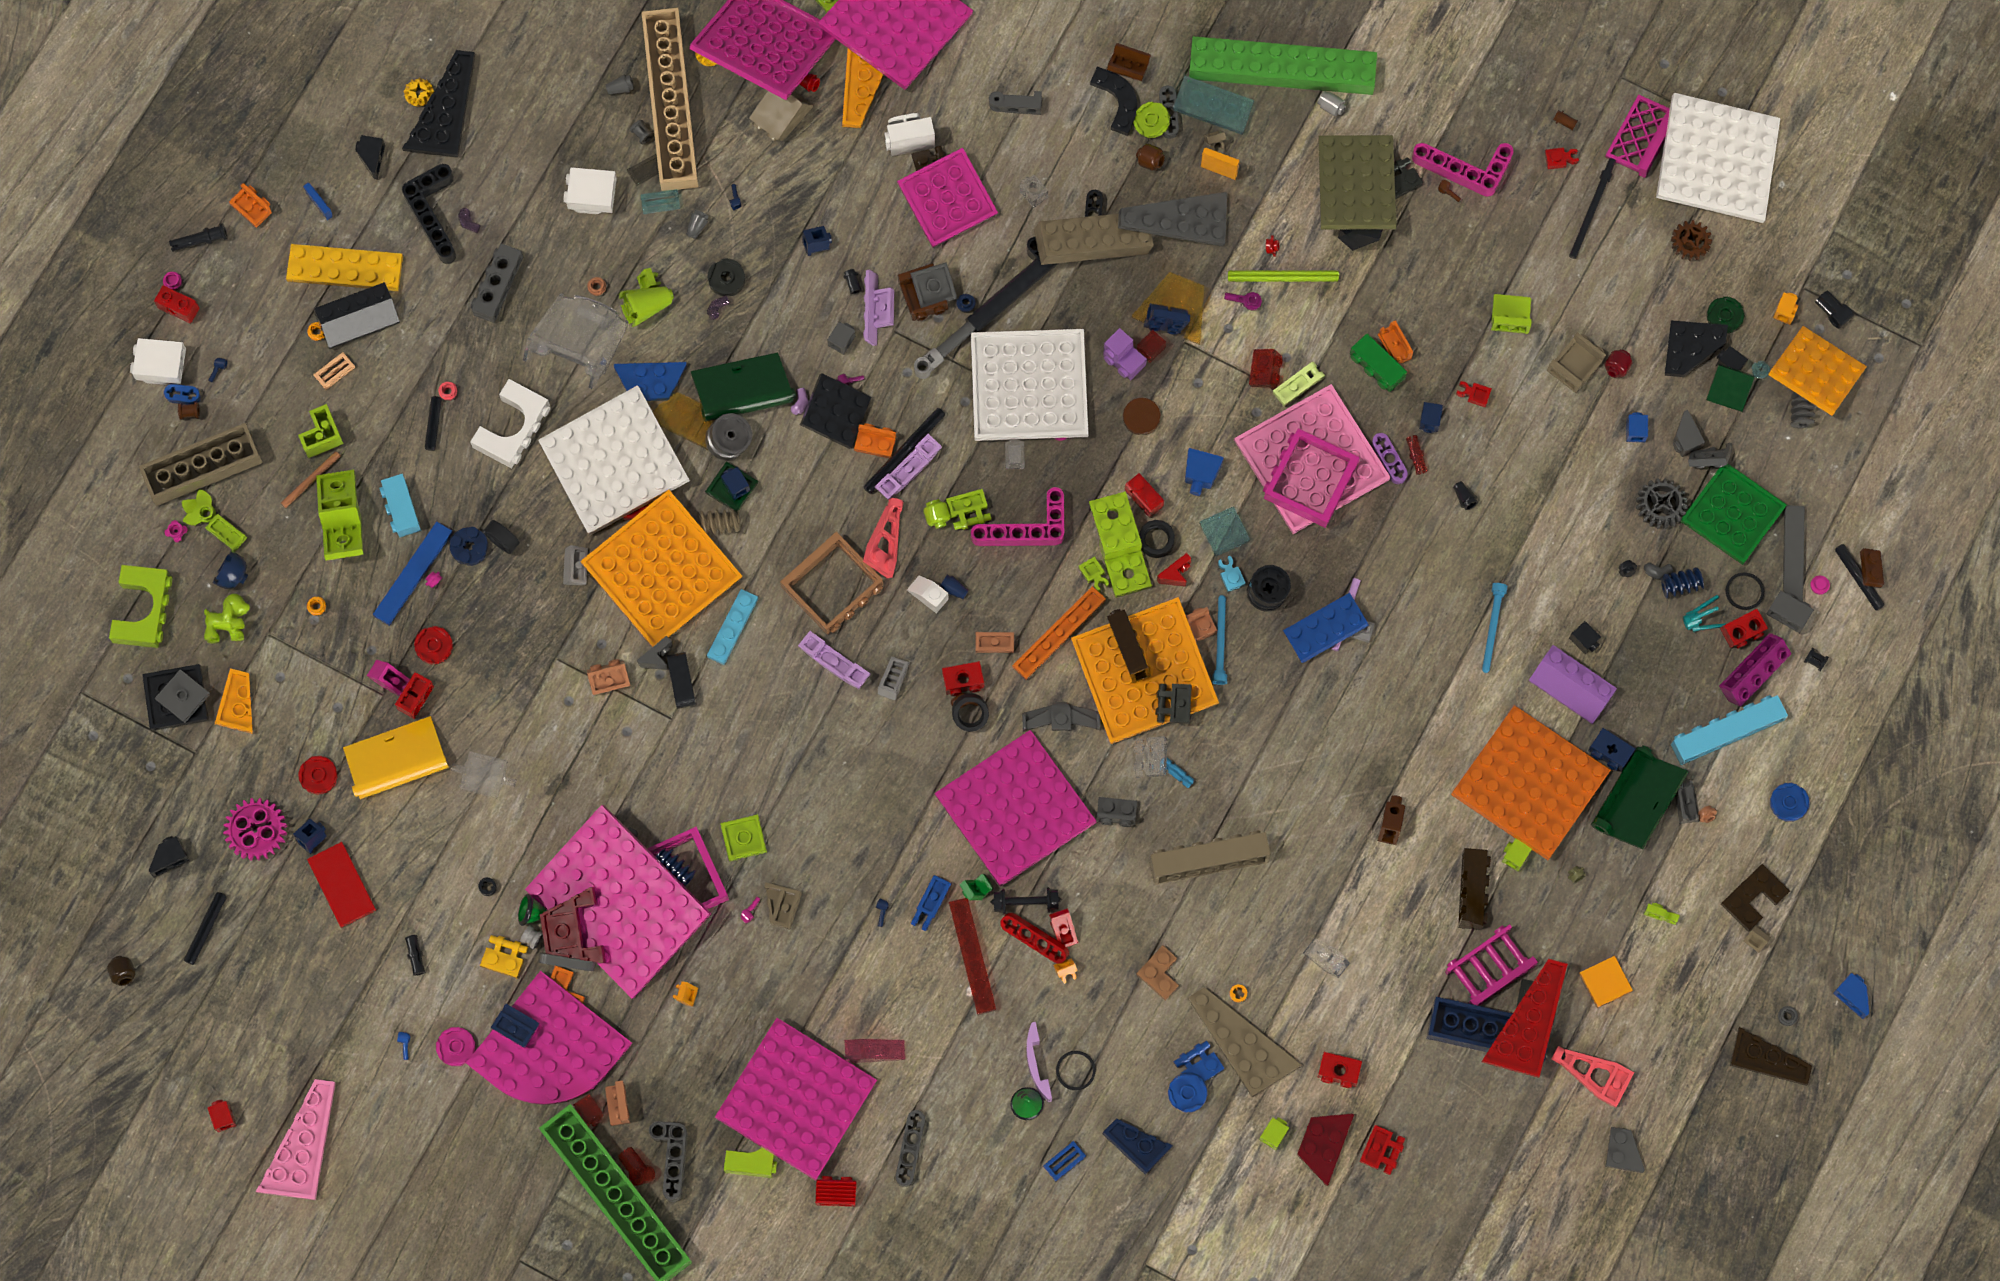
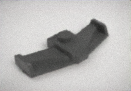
M1055 702L1053 705L1022 713L1023 732L1049 724L1052 726V731L1071 730V724L1100 730V714L1098 711L1069 705L1067 702Z

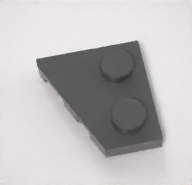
M1611 1127L1605 1167L1644 1173L1645 1169L1631 1130Z

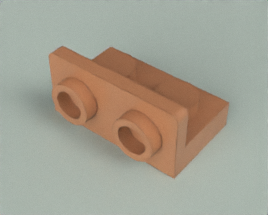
M1208 607L1195 609L1191 614L1186 615L1196 642L1217 634V629L1209 615Z
M615 659L609 661L608 665L601 666V664L590 666V669L587 670V675L593 695L630 686L624 661Z
M623 1080L616 1081L614 1086L605 1088L611 1126L630 1123L625 1084Z

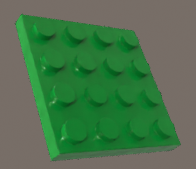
M1727 464L1717 470L1680 522L1743 565L1787 504Z

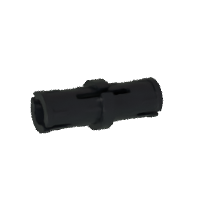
M410 935L405 937L409 953L407 957L411 962L413 976L426 973L422 961L423 952L420 951L418 936Z

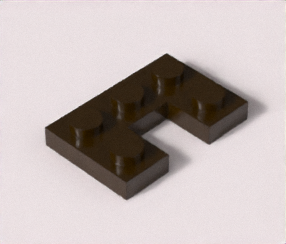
M1761 864L1721 905L1749 932L1763 918L1749 903L1762 892L1776 906L1790 890Z

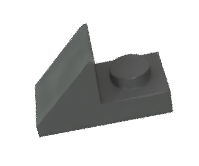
M665 636L637 660L638 665L641 668L667 670V665L660 657L666 656L672 650L671 640Z

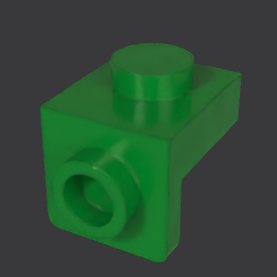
M981 874L975 880H964L959 884L963 890V895L969 900H982L994 890L993 885L985 874Z

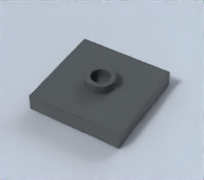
M947 262L910 273L920 308L944 300L957 299Z
M179 670L155 697V700L182 722L186 723L210 693L182 670Z

